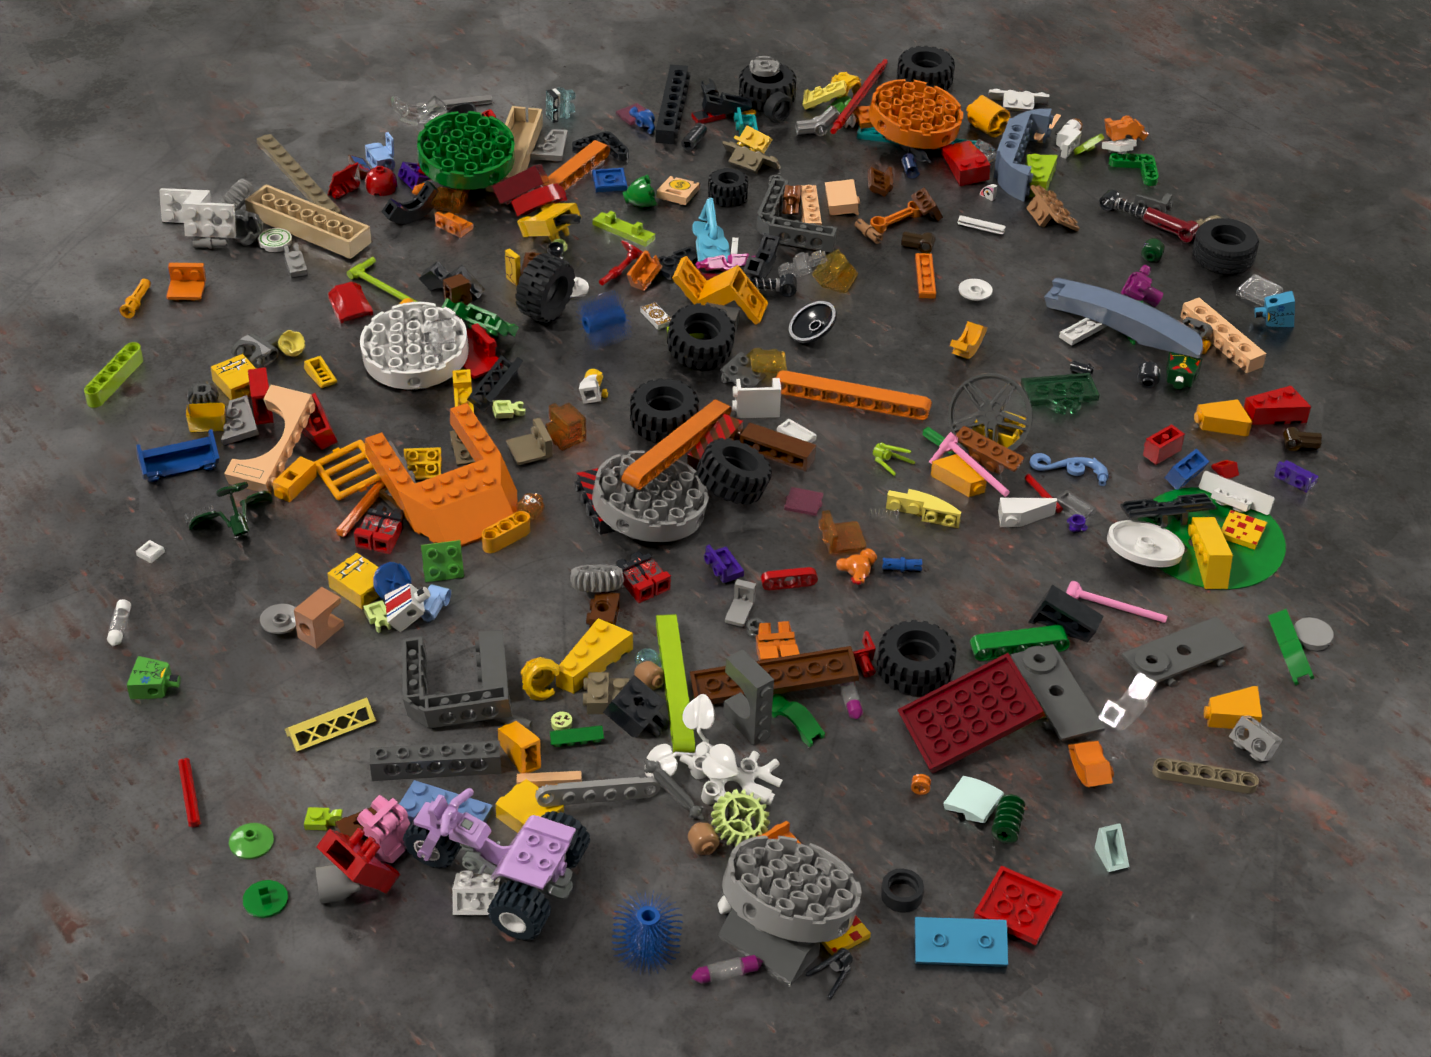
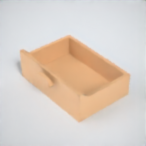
M854 179L825 182L830 216L849 213L859 215L858 204H860V199L856 195Z

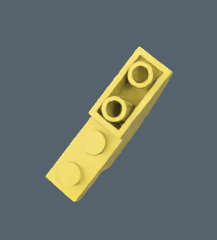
M909 489L907 494L888 491L886 509L922 516L921 521L959 528L961 511L951 504L935 496Z

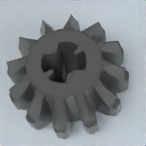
M199 381V384H193L192 387L188 388L187 398L189 404L218 403L219 393L213 383L208 384L207 381L204 383Z

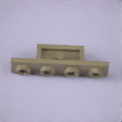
M731 141L722 142L725 150L732 153L729 159L731 165L756 174L762 164L778 170L781 169L778 159L773 156H765L759 151H751L748 147H740Z

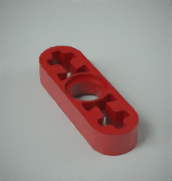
M812 567L767 571L761 575L762 587L769 591L809 587L815 585L818 581L816 570ZM787 577H794L790 581H785Z

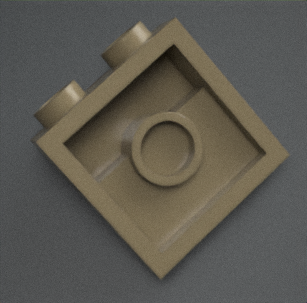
M588 672V678H584V690H587V693H583V706H587V714H604L603 711L629 682L630 678H609L608 672Z

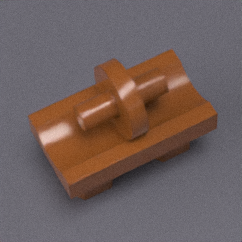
M785 185L783 214L799 215L801 185Z

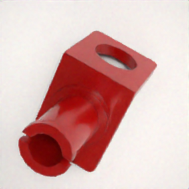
M864 631L862 643L865 649L853 651L856 664L859 663L863 676L868 677L867 673H869L871 677L876 673L871 662L874 658L876 647L869 632Z

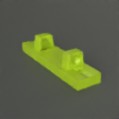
M610 211L607 214L601 212L592 219V225L647 247L655 240L656 234L643 229L642 223L637 222L633 225L616 218V212Z

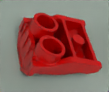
M348 282L336 285L328 293V299L340 323L366 315H373L372 307L367 301L360 284Z

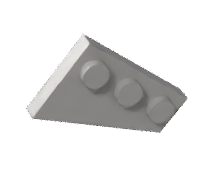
M552 129L544 138V142L539 144L537 150L531 153V159L554 162L562 161L568 130Z
M247 395L230 400L226 414L227 422L224 424V436L221 439L223 445L259 435Z

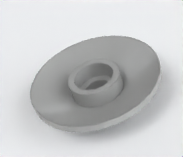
M275 604L266 608L260 616L262 628L273 634H283L296 628L294 609L296 607L290 604Z

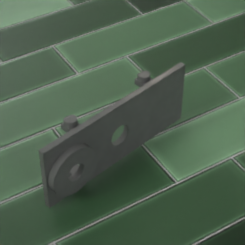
M1216 616L1125 651L1121 656L1148 686L1161 681L1169 686H1173L1177 683L1173 678L1174 676L1212 661L1221 667L1226 664L1223 660L1224 656L1242 650L1245 646ZM1181 647L1187 648L1191 654L1181 655L1177 652V649ZM1153 658L1157 661V663L1150 664L1146 661V659Z
M1053 644L1043 647L1033 646L1025 651L1011 654L1012 660L1048 721L1042 722L1045 730L1054 729L1061 742L1105 731V726ZM1041 657L1045 661L1043 663H1037L1034 661V658ZM1051 688H1059L1063 691V695L1053 696L1049 693V690Z

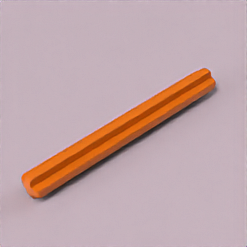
M382 480L373 485L337 527L336 532L338 536L345 537L380 496L379 491L386 488Z

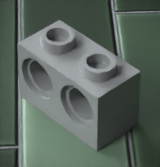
M1242 716L1229 735L1237 747L1251 752L1250 756L1259 762L1271 760L1283 741L1282 738L1251 716ZM1245 729L1249 731L1248 739L1243 734ZM1262 741L1266 743L1265 751H1262L1260 747Z

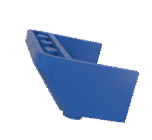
M213 429L208 431V437L142 451L140 444L136 445L142 476L148 482L158 481L159 477L201 468L211 470L216 468L215 465L219 463V454Z

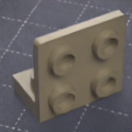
M540 418L533 419L532 434L506 440V444L517 465L553 457L552 439Z

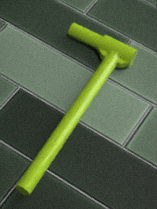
M374 257L369 258L362 264L359 263L347 271V276L350 279L360 277L400 300L411 298L365 273L366 268L376 263Z

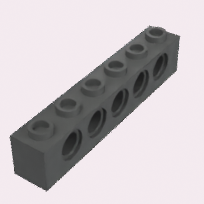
M500 741L370 748L372 781L501 774Z

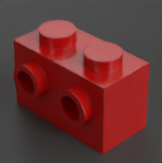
M1172 424L1146 438L1143 456L1154 464H1159L1182 450L1185 433Z

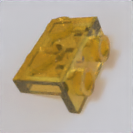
M754 348L746 355L751 360L752 371L778 373L782 370L787 371L785 352L778 351L777 349L762 350V348Z

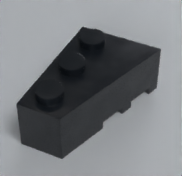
M1052 585L1036 606L1028 623L1034 624L1037 622L1046 626L1061 625L1065 629L1067 636L1088 643L1097 632L1104 616Z

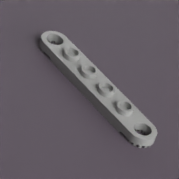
M648 776L647 778L631 777L558 783V785L549 784V786L546 784L545 787L541 786L542 788L539 787L536 790L535 797L538 804L543 807L641 799L655 796L660 791V784L653 776ZM652 785V786H651V789L648 788V789L645 790V788H646L647 786ZM551 794L549 797L547 796V799L546 797L543 798L544 795Z

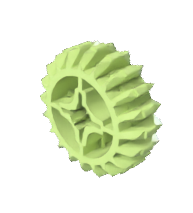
M737 789L733 790L732 794L728 791L724 794V797H719L718 803L714 804V811L711 813V817L714 819L711 825L717 826L715 832L722 834L720 840L724 838L728 840L727 845L734 842L736 847L742 841L762 835L768 831L767 827L770 824V820L766 818H768L769 812L764 811L766 804L760 805L761 797L753 798L754 792L746 795L745 789L740 794ZM727 807L730 810L729 814L731 817L728 821L725 818V809ZM753 816L756 822L755 830L752 829L750 821Z

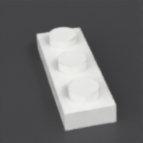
M1085 318L1061 331L1059 338L1072 346L1107 327V325L1090 318Z

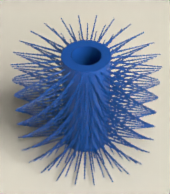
M616 293L615 297L613 294V297L612 295L611 298L609 296L608 300H606L605 296L604 299L602 297V300L600 298V301L598 299V302L596 300L595 305L592 300L591 303L589 301V304L587 302V305L584 301V307L581 305V308H583L581 312L584 315L580 319L582 323L579 324H583L586 334H590L589 339L593 336L591 338L592 345L593 342H596L598 347V341L602 344V341L604 343V340L605 342L606 339L608 341V338L610 340L613 334L616 335V339L617 336L619 338V335L621 337V334L623 336V333L625 335L627 314H625L624 308L621 307V303L623 304L621 300L620 306H617L619 304V297L618 302L614 301Z
M649 898L648 906L646 900L645 904H641L643 907L641 908L639 904L637 909L630 902H626L635 911L627 907L625 909L633 914L630 913L629 915L628 912L624 913L623 911L622 914L627 915L631 919L613 917V919H622L627 923H614V926L621 925L626 927V929L612 930L614 932L617 931V933H626L623 936L612 935L613 938L618 939L619 937L620 939L621 937L626 939V941H612V943H616V945H620V943L626 945L629 941L630 943L625 947L613 948L612 950L632 948L627 952L634 951V953L630 956L628 955V957L630 958L635 954L633 958L635 959L639 956L642 962L641 966L643 965L644 958L646 966V958L648 964L649 959L650 961L653 958L655 960L657 956L667 963L665 959L658 955L659 953L674 959V957L665 954L661 950L670 951L673 954L675 952L676 954V951H671L664 946L680 947V945H672L666 941H681L680 938L672 939L668 937L671 934L680 936L682 935L680 932H670L668 929L682 928L681 926L673 927L668 924L683 922L681 920H667L668 922L666 923L664 920L673 916H682V914H673L668 917L663 916L670 911L660 913L663 909L661 908L659 911L657 909L662 904L659 906L653 905L652 899L649 906Z

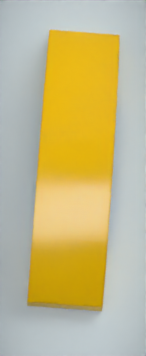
M470 369L452 370L455 407L467 403L474 413L473 404L467 400L472 393Z

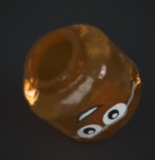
M526 493L517 503L516 508L517 512L525 511L529 513L530 520L534 521L544 511L545 505L543 498L539 494Z

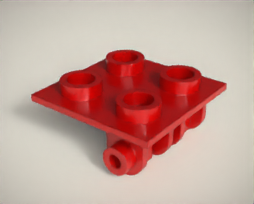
M358 162L353 165L350 164L342 171H337L333 174L328 196L332 194L334 198L339 199L348 194V192L350 193L359 188L361 183L358 179L354 178Z

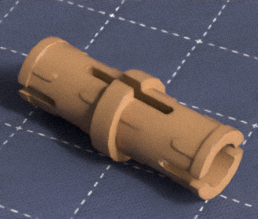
M858 219L861 224L857 221L855 222V227L863 232L865 237H869L876 244L880 243L877 238L882 241L883 235L878 233L872 225H868L862 219Z

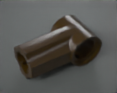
M904 231L901 245L918 249L921 253H930L936 238L932 233L928 232L921 235Z
M1289 427L1283 432L1285 447L1289 451H1297L1300 448L1319 449L1321 447V433L1300 432L1295 427Z

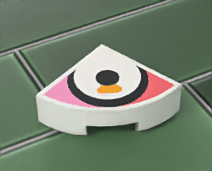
M991 184L984 187L980 195L991 201L995 200L997 185Z

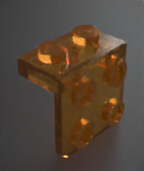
M830 510L822 511V518L819 519V529L823 533V541L827 545L829 554L866 549V542L857 521L834 523Z

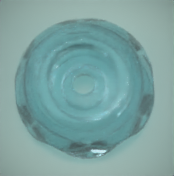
M644 648L636 654L634 662L639 665L645 661H652L658 665L660 657L655 650Z

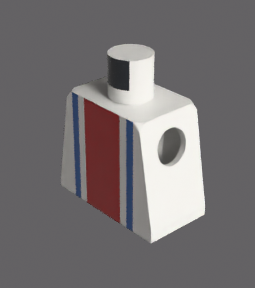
M406 584L384 595L387 622L399 632L405 630L424 614V600L431 596L429 590L426 587L418 590L412 584Z

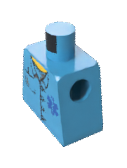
M1289 291L1265 297L1264 307L1254 308L1255 318L1264 317L1266 325L1269 327H1294L1295 299L1293 292Z

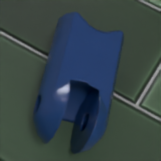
M905 154L902 158V164L907 177L911 179L918 177L920 172L916 164V158H913V154Z

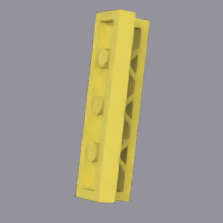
M364 698L288 727L285 731L287 737H291L297 752L376 720L368 699ZM365 707L369 719L363 722L355 719L357 711ZM343 716L350 719L347 728L341 729L335 726L338 717ZM320 724L330 727L328 734L324 737L315 733ZM314 727L312 732L307 730L309 728ZM333 729L338 730L337 732L331 734ZM301 731L310 734L308 742L303 745H299L295 735ZM313 736L319 738L312 741Z

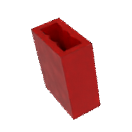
M266 367L248 369L256 425L274 423L273 412L267 409L263 400L269 389Z

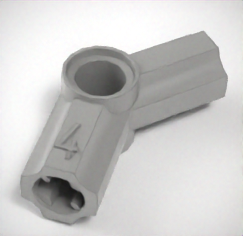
M830 106L821 116H816L812 120L797 121L795 126L797 135H825L828 127L835 122L840 112L834 106Z

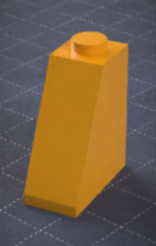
M1238 399L1199 404L1194 414V420L1198 423L1201 430L1249 436L1252 421Z
M957 454L932 461L931 476L967 497L985 493L987 481Z
M1258 686L1211 697L1208 706L1204 707V718H1207L1208 727L1234 729L1242 716H1251L1259 723L1262 719Z
M517 721L498 728L500 746L520 774L531 773L541 768L540 739L538 736Z

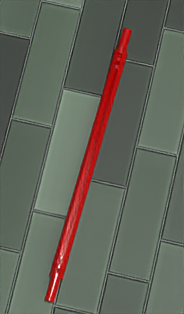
M883 59L875 67L835 120L830 130L831 134H835L841 129L884 72L885 66L888 64L887 59Z

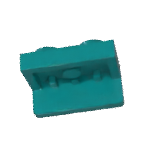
M737 107V113H734V122H736V131H739V136H741L747 125L758 131L755 114L742 115L740 107Z

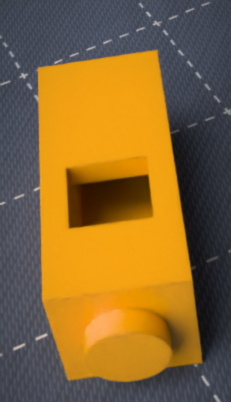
M300 456L272 482L274 496L291 502L317 477L316 463Z

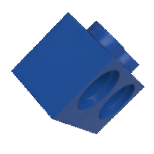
M1196 448L1174 465L1164 478L1175 489L1179 490L1200 474L1210 461Z

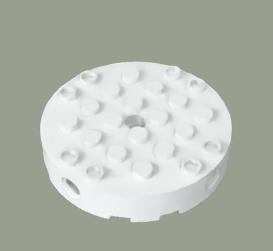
M429 302L403 303L392 306V310L385 313L381 311L371 319L372 322L368 326L364 327L360 337L362 358L368 373L382 384L404 390L425 389L448 380L453 376L452 370H460L463 367L469 353L467 331L463 320L459 319L451 309L437 307L435 303Z

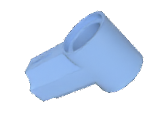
M433 584L428 587L431 596L424 601L425 612L421 616L424 621L430 622L435 620L442 606L448 605L451 598L450 589Z

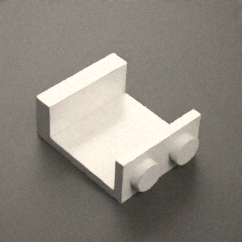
M772 378V387L741 388L740 379H736V386H733V397H735V400H732V411H736V418L780 417V378Z

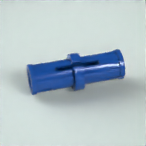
M883 557L882 569L900 570V572H904V570L922 571V559Z

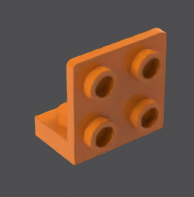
M169 263L168 268L171 281L166 296L167 299L201 300L206 283L204 263Z

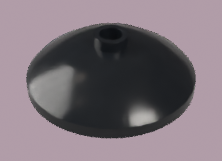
M816 301L801 308L793 316L789 324L791 337L800 343H810L824 337L830 332L836 322L837 311L835 307L827 301Z

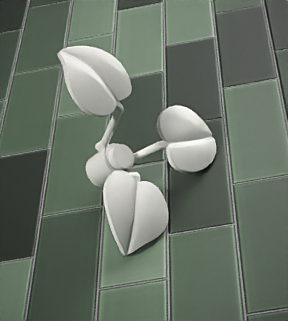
M700 694L693 699L683 711L685 726L691 730L697 729V733L703 740V742L697 745L696 753H673L670 745L660 744L654 747L646 758L650 761H659L658 768L664 770L670 777L677 770L678 762L675 757L681 756L683 753L690 757H693V755L707 757L702 763V769L710 778L728 779L739 775L733 750L726 744H717L715 746L709 744V740L701 731V729H710L715 720L714 706L710 698L705 694ZM645 773L647 777H654L653 773Z

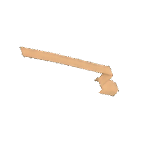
M1056 114L1054 116L1052 125L1050 124L1049 128L1053 129L1061 115ZM1036 132L1034 140L1043 143L1045 133L1040 134Z

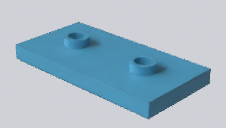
M915 917V964L1008 966L1007 920Z

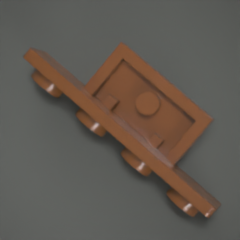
M963 426L956 434L958 443L969 449V456L991 472L1000 475L1004 471V467L1015 472L1024 461L1023 456L966 426Z

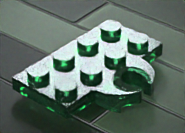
M1090 373L1021 378V386L1027 393L1031 405H1047L1055 413L1066 415V407L1071 408V413L1075 414L1080 411L1083 402L1099 401L1100 395Z

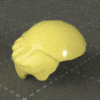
M288 330L279 338V348L287 356H298L305 349V340L300 332Z

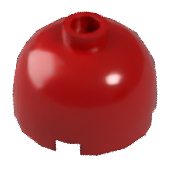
M377 166L371 169L365 178V189L371 195L377 193L380 196H387L394 193L398 186L394 172L384 166Z

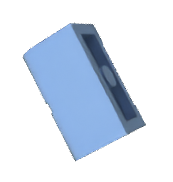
M386 132V146H383L381 143L365 145L366 160L372 168L384 166L393 170L395 167V161L393 160L394 140L389 132Z

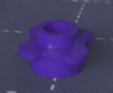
M1075 514L1067 519L1070 531H1086L1088 528L1085 525L1086 519L1082 515Z

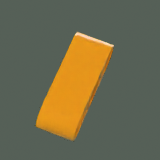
M518 511L485 528L482 531L483 551L495 553L527 536L530 533L529 513Z

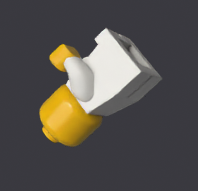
M589 369L580 383L579 391L583 404L601 401V397L607 398L608 396L607 389H602L600 392L599 386L602 383L603 375L597 369Z

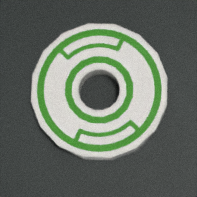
M272 228L263 231L259 235L258 241L260 247L265 248V251L281 252L284 251L283 245L291 246L292 236L285 229Z

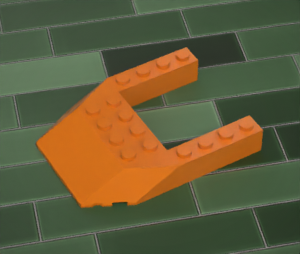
M467 403L450 408V424L475 462L424 481L413 482L382 432L365 438V454L397 505L403 510L414 532L419 535L422 533L429 537V541L433 543L460 540L461 547L481 540L482 531L485 528L518 512L517 489L503 457Z

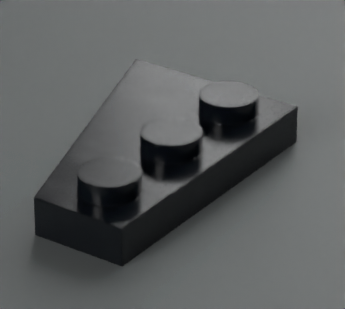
M689 246L673 252L671 256L665 257L663 255L659 257L662 268L658 274L672 280L681 258L687 256L693 264L698 262L697 249Z

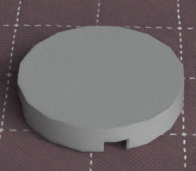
M759 56L756 57V60L752 59L750 61L749 69L757 76L769 77L779 72L780 64L779 61H774L772 57Z
M1302 618L1294 625L1300 643L1308 650H1324L1332 643L1334 637L1333 630L1326 622L1320 619Z

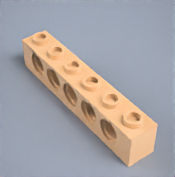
M1201 298L1183 303L1181 318L1183 320L1187 317L1195 318L1210 324L1212 334L1206 339L1242 370L1249 373L1263 367L1266 353ZM1200 328V331L1204 333L1205 329Z

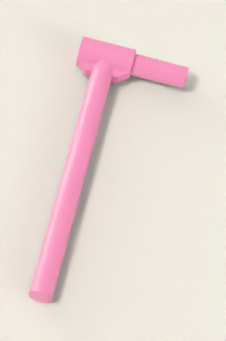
M952 432L947 435L939 445L940 448L929 460L932 464V461L940 459L945 452L953 450L1004 497L1010 493L1007 488L957 445L958 437Z
M1071 581L1066 591L1067 594L1075 599L1082 598L1162 623H1166L1168 617L1167 615L1083 591L1080 584L1076 581Z

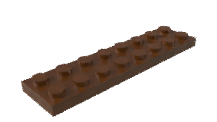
M851 646L756 661L774 679L773 695L859 681V674ZM725 666L690 671L694 699L700 694H705L710 698L712 704L724 703L725 700L740 692L745 696L742 689L725 673Z

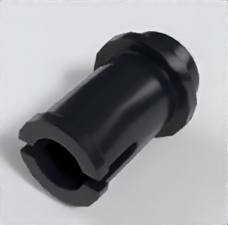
M1073 361L1070 371L1083 374L1084 377H1091L1094 367L1091 364L1086 365Z

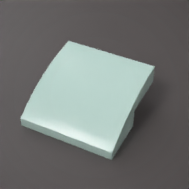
M963 776L943 804L945 810L964 813L966 820L985 823L998 805L999 799L1004 796V793L986 782Z

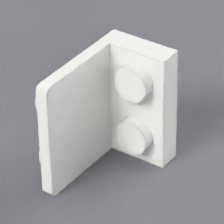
M469 870L457 873L452 889L453 915H488V906L500 887L501 878L497 877L496 881L490 879L491 874L485 872L482 874L473 873V871Z

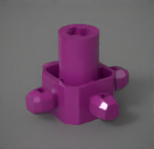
M1147 265L1141 266L1139 272H1133L1121 291L1122 295L1139 301L1143 300L1153 307H1156L1163 297V292L1150 286L1152 279L1147 276H1149L1151 268Z

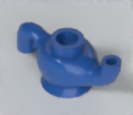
M637 107L631 108L629 114L636 118L637 126L649 128L648 133L652 134L655 130L653 123L655 121L654 114L649 109L638 112Z

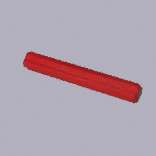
M179 759L178 765L188 824L191 828L198 827L201 822L190 759Z

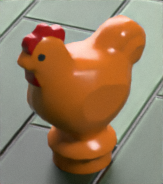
M867 548L862 550L860 555L854 554L846 559H838L836 567L838 570L852 575L851 581L853 584L860 585L869 576L871 566L877 560V555L872 549Z

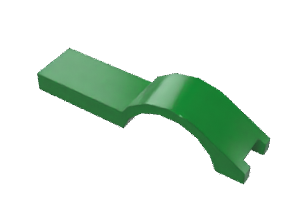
M1287 609L1268 615L1295 686L1299 684L1297 678L1309 674L1311 680L1315 679Z
M780 694L773 695L772 717L776 718L782 715L789 719L797 728L805 744L811 747L813 745L812 738L817 735L821 739L825 737V732L803 705L794 701L788 702Z

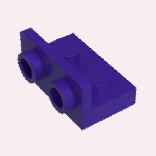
M402 162L398 177L412 190L414 186L426 183V181L433 184L432 179L418 172V163Z
M1287 460L1284 463L1281 461L1277 463L1274 477L1306 493L1317 483L1319 476Z

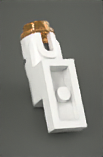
M1077 118L1069 120L1055 131L1057 136L1056 145L1060 147L1062 158L1067 159L1080 144L1083 124Z

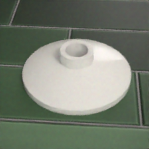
M967 279L959 285V293L970 300H985L992 295L993 289L991 285L984 280Z

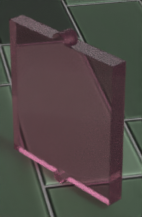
M635 103L616 111V115L632 125L636 123V118L629 114L630 109L635 106L638 112L646 108Z
M791 487L789 496H786L787 501L784 510L817 516L819 507H822L823 493Z

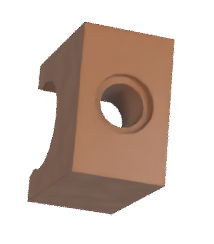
M320 587L294 609L298 638L317 649L344 626V621L331 614L335 607L339 606L341 597Z

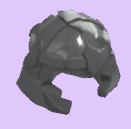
M244 210L235 211L236 237L232 239L243 246L250 245L263 232V221L256 213Z

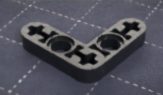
M609 131L600 132L572 142V151L575 154L596 140L609 145L610 154L617 160L624 161L629 158V149Z

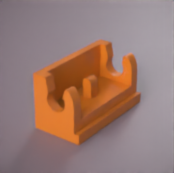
M644 250L627 273L630 286L642 291L647 289L662 268L656 255L651 258L649 251Z

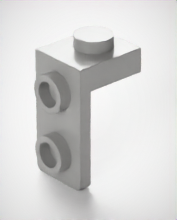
M740 579L736 580L734 600L725 617V623L741 627L745 625L755 602L756 583Z

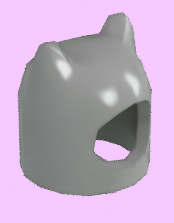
M335 864L315 867L320 904L349 898L352 893L361 889L359 884L348 878Z

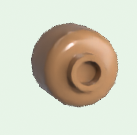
M645 661L635 668L634 675L654 691L662 686L664 670L652 661Z
M696 823L688 833V841L693 851L698 855L712 854L720 843L714 827L709 823Z

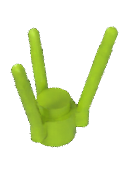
M882 442L878 443L873 450V456L876 457L875 461L880 463L893 476L896 473L884 462L889 460L891 456L915 464V461L891 451L911 454V450L886 445Z

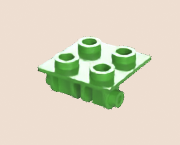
M460 540L421 545L425 582L464 577Z

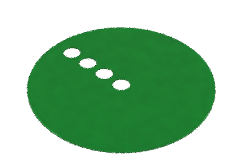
M1199 487L1181 488L1163 493L1153 500L1169 502L1180 495L1205 493L1217 507L1215 510L1188 512V523L1183 526L1180 525V521H1177L1173 515L1168 516V525L1164 527L1182 541L1183 545L1187 548V552L1183 554L1178 564L1158 568L1180 581L1204 588L1194 547L1188 542L1191 539V536L1188 534V526L1192 523V517H1215L1221 529L1230 510H1235L1233 506L1228 504L1220 505L1216 503L1215 499L1211 498L1212 493ZM1253 509L1239 512L1266 521L1267 525L1255 550L1226 540L1233 555L1228 589L1218 590L1241 589L1259 584L1271 577L1279 569L1284 560L1286 544L1283 532L1270 514L1265 515ZM1148 517L1138 518V521L1160 526V523H1156L1154 519Z

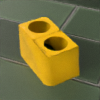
M223 403L188 404L186 418L189 432H208L210 429H213V431H224V424H226L225 405Z

